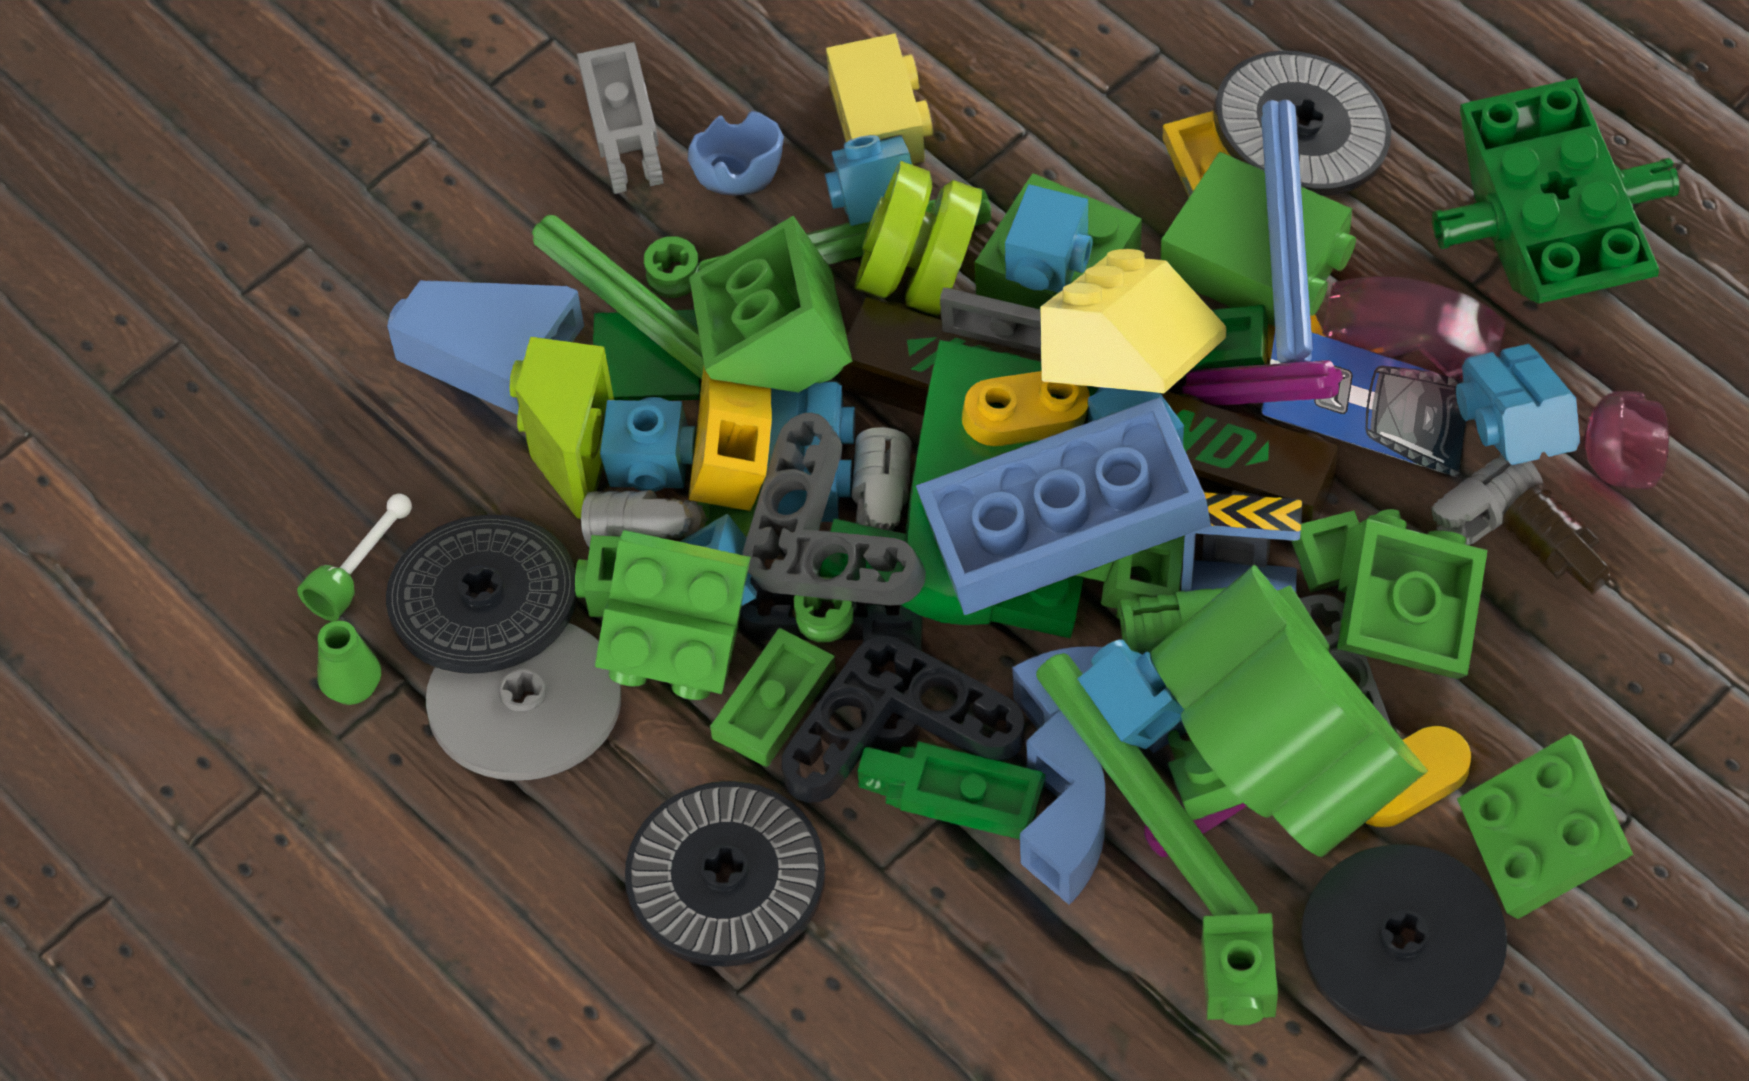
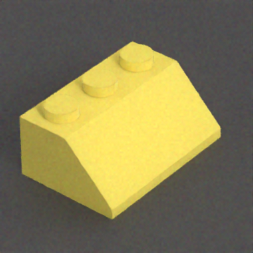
M1135 249L1113 250L1108 252L1107 256L1093 267L1086 269L1085 273L1071 284L1064 286L1062 291L1040 307L1042 381L1165 393L1226 338V326L1166 260L1145 259V253Z

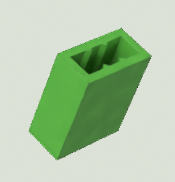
M1219 151L1161 239V260H1166L1194 291L1227 306L1235 308L1264 305L1268 324L1275 326L1265 171ZM1301 187L1310 316H1313L1318 311L1325 297L1328 287L1327 278L1333 269L1342 271L1353 253L1356 237L1350 235L1352 208Z

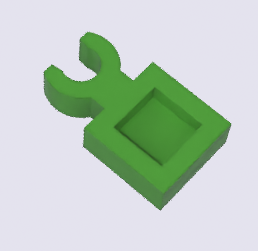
M1394 509L1383 510L1376 514L1401 518L1399 511ZM1354 510L1301 524L1300 539L1296 541L1291 540L1310 593L1339 585L1348 529L1359 524Z
M1177 730L1168 733V742L1174 757V761L1168 762L1185 811L1192 820L1243 803L1216 775L1192 741L1181 740Z

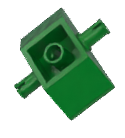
M1577 78L1461 104L1460 116L1473 194L1477 203L1444 211H1433V232L1435 239H1439L1438 246L1441 250L1453 245L1491 237L1512 290L1538 304L1658 276V264L1632 204L1667 196H1678L1680 188L1677 169L1673 168L1674 162L1672 159L1665 158L1658 162L1623 170L1614 165Z

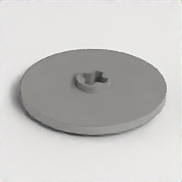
M568 623L564 631L549 647L533 658L507 669L487 673H458L435 667L427 686L426 709L429 725L435 739L454 761L473 772L491 778L532 780L548 777L572 768L592 755L603 744L618 719L621 707V685L609 678V670L595 667L599 641L587 631ZM524 691L534 692V695H527L523 703L513 701V699H520Z

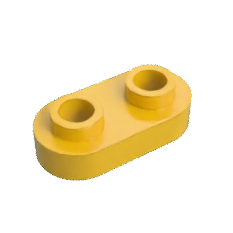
M1042 371L986 379L973 385L967 392L962 411V424L970 437L988 446H1004L1041 440L1083 425L1089 407L1088 398L1090 393L1085 385L1043 382ZM1051 394L1061 395L1066 399H1056ZM999 402L1003 404L1005 408L997 409L991 407L988 404Z

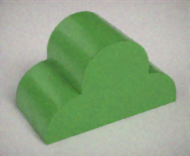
M1255 564L1151 651V658L1157 672L1169 691L1184 709L1181 713V719L1190 739L1216 775L1251 810L1266 818L1273 815L1299 844L1316 856L1323 857L1428 772L1426 767Z

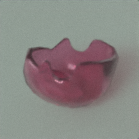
M1615 391L1608 394L1598 402L1591 412L1583 440L1588 463L1602 481L1616 487L1653 488L1662 478L1668 460L1669 429L1666 412L1659 402L1644 400L1645 394L1642 392Z

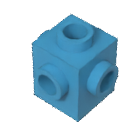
M649 397L641 401L607 400L600 455L610 487H634L640 491L651 490L653 492L660 491L663 488H684L687 464H693L697 427L688 426L682 401H668L658 397Z

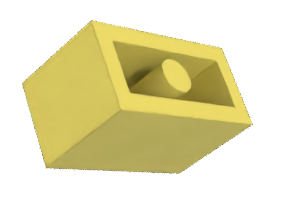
M896 33L826 48L829 85L845 141L868 135L878 136L880 140L902 135L909 150L912 164L925 162L924 137L933 135L931 116L926 100L919 102L915 100L913 91L919 90L916 65L912 55L902 56Z

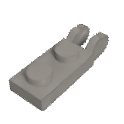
M635 42L577 54L600 157H605L613 193L627 191V173L625 165L621 163L619 154L640 149L643 154L642 166L644 175L649 180L650 186L663 184L662 171L656 146H659L657 130Z

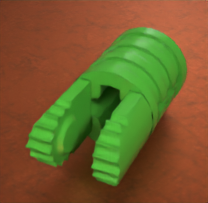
M1225 587L1186 592L1177 591L1174 594L1166 595V593L1156 594L1153 597L1141 596L1131 600L1129 598L1119 599L1118 607L1122 640L1134 652L1140 654L1149 652L1151 654V651L1214 599Z

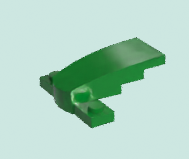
M939 340L913 474L905 534L833 519L830 532L896 538L905 541L923 562L926 571L925 583L921 591L912 600L901 606L920 616L941 623L957 625L989 624L992 621L1071 639L1084 577L1076 575L964 615L916 485L1040 441L988 446L970 437L962 424L965 397L973 385L986 379L1042 371L1040 361ZM1051 394L1052 397H1057L1056 394ZM999 402L988 404L991 407L997 409L1005 408V406ZM834 553L828 556L822 562L820 577L829 576L834 578L840 575L848 564V554ZM866 560V569H873ZM897 562L893 571L878 572L886 582H889L892 573L903 572L904 567L900 562Z

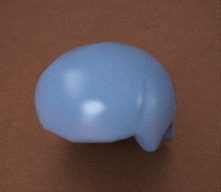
M752 111L748 113L745 120L738 125L729 124L722 116H718L705 132L694 135L688 149V162L698 181L708 190L722 195H750L763 190L771 183L780 163L784 136L775 121L759 112Z

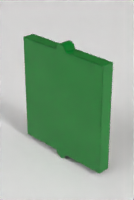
M674 310L698 329L695 310ZM619 312L594 313L593 345L603 346L605 349L614 400L641 401L649 397L663 398L668 401L700 400V378Z

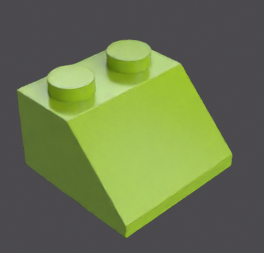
M530 337L524 360H515L510 375V396L517 398L519 403L517 415L518 431L525 432L531 459L575 517L581 519L584 498L589 492L597 491L603 470L600 450L607 400H614L605 349L603 346Z

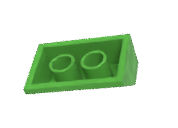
M794 216L689 277L704 368L711 379L799 393L814 383L829 381L842 370L843 366L852 362L832 270Z

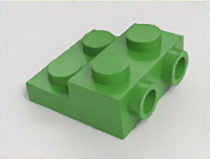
M1371 515L1368 519L1349 528L1338 591L1346 593L1337 649L1454 679L1467 676L1488 550L1465 545L1466 538L1454 532L1436 530L1423 534L1406 529L1407 523L1404 520L1388 515Z
M623 530L618 543L609 600L604 609L595 667L609 670V678L625 686L643 685L646 683L647 678L672 683V691L686 699H705L709 697L710 692L722 694L730 671L751 557Z

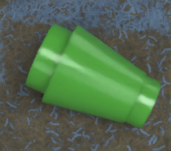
M341 620L332 621L322 627L318 634V685L328 698L341 704L352 705L363 702L372 695L380 681V663L350 623Z

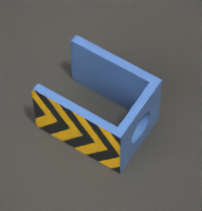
M1204 493L1211 526L1185 535L1181 591L1216 589L1217 587L1227 588L1252 567L1250 565L1194 560L1196 534L1296 541L1300 539L1302 501L1287 498ZM1266 565V567L1257 566L1277 591L1291 585L1296 592V568Z

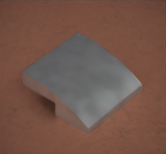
M943 288L940 296L942 330L944 332L1041 355L1040 309L955 289Z

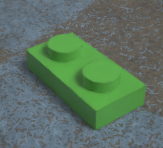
M779 628L711 724L712 739L768 767L836 669L835 656Z

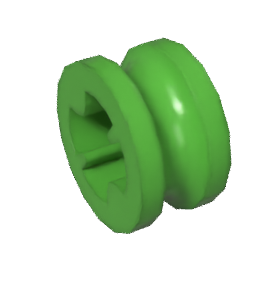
M664 237L652 243L644 254L646 280L650 289L657 295L665 298H678L689 294L692 291L689 277L698 272V253L694 245L680 237ZM672 261L681 262L682 265L676 266L672 273H664L662 270L668 269Z
M825 576V577H821V578L830 579V578H832V577ZM794 596L796 623L800 632L808 639L816 642H832L844 636L853 624L852 601ZM822 601L833 602L834 609H829L825 618L814 616V610H818L821 607Z

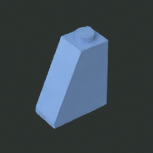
M420 280L408 298L401 299L394 306L389 316L387 327L397 361L518 415V399L510 396V375L515 360H524L530 337L573 342L584 327L578 291L568 286Z

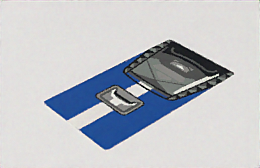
M1276 333L1270 364H1281L1277 360ZM1312 333L1313 350L1311 352V361L1330 360L1335 369H1340L1343 374V380L1338 383V394L1333 398L1263 402L1262 414L1264 416L1454 477L1459 475L1466 421L1462 418L1459 411L1456 385L1464 383L1463 381Z

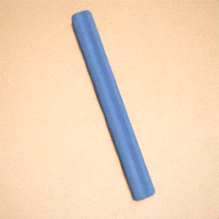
M1285 99L1279 102L1269 100L1262 107L1261 121L1277 360L1280 363L1309 362L1312 359L1311 352L1313 347L1296 110L1294 104L1289 100Z

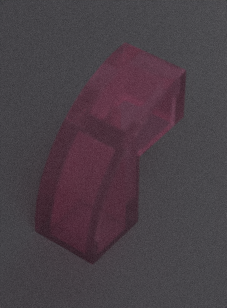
M1361 277L1332 284L1322 334L1327 338L1389 358L1420 350L1448 377L1464 381L1462 365L1466 358L1493 352L1497 357L1499 356L1505 320L1475 299L1440 285L1407 278Z

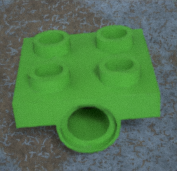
M1568 734L1457 798L1507 914L1517 919L1633 855L1582 741L1572 734Z

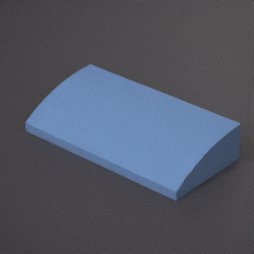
M1161 397L916 485L925 514L964 615L1211 526L1206 497Z

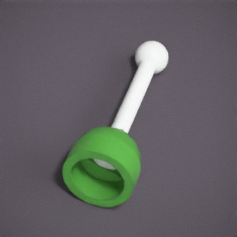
M394 494L388 499L386 513L340 568L331 565L319 566L304 579L297 588V592L301 601L308 609L325 620L336 621L349 607L355 594L353 579L350 574L395 520L404 518L410 513L412 504L406 495Z

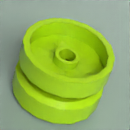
M900 161L892 174L884 196L880 197L872 215L862 246L864 253L857 273L855 289L885 299L896 290L905 268L909 267L910 271L904 290L906 306L936 318L941 313L940 296L943 288L952 289L964 259L979 212L982 190L952 180L941 188L931 212H927L926 209L932 190L930 171Z

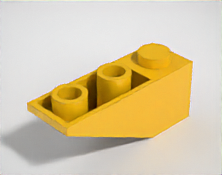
M703 367L688 500L751 511L767 472L772 424L771 388L714 380L710 378Z

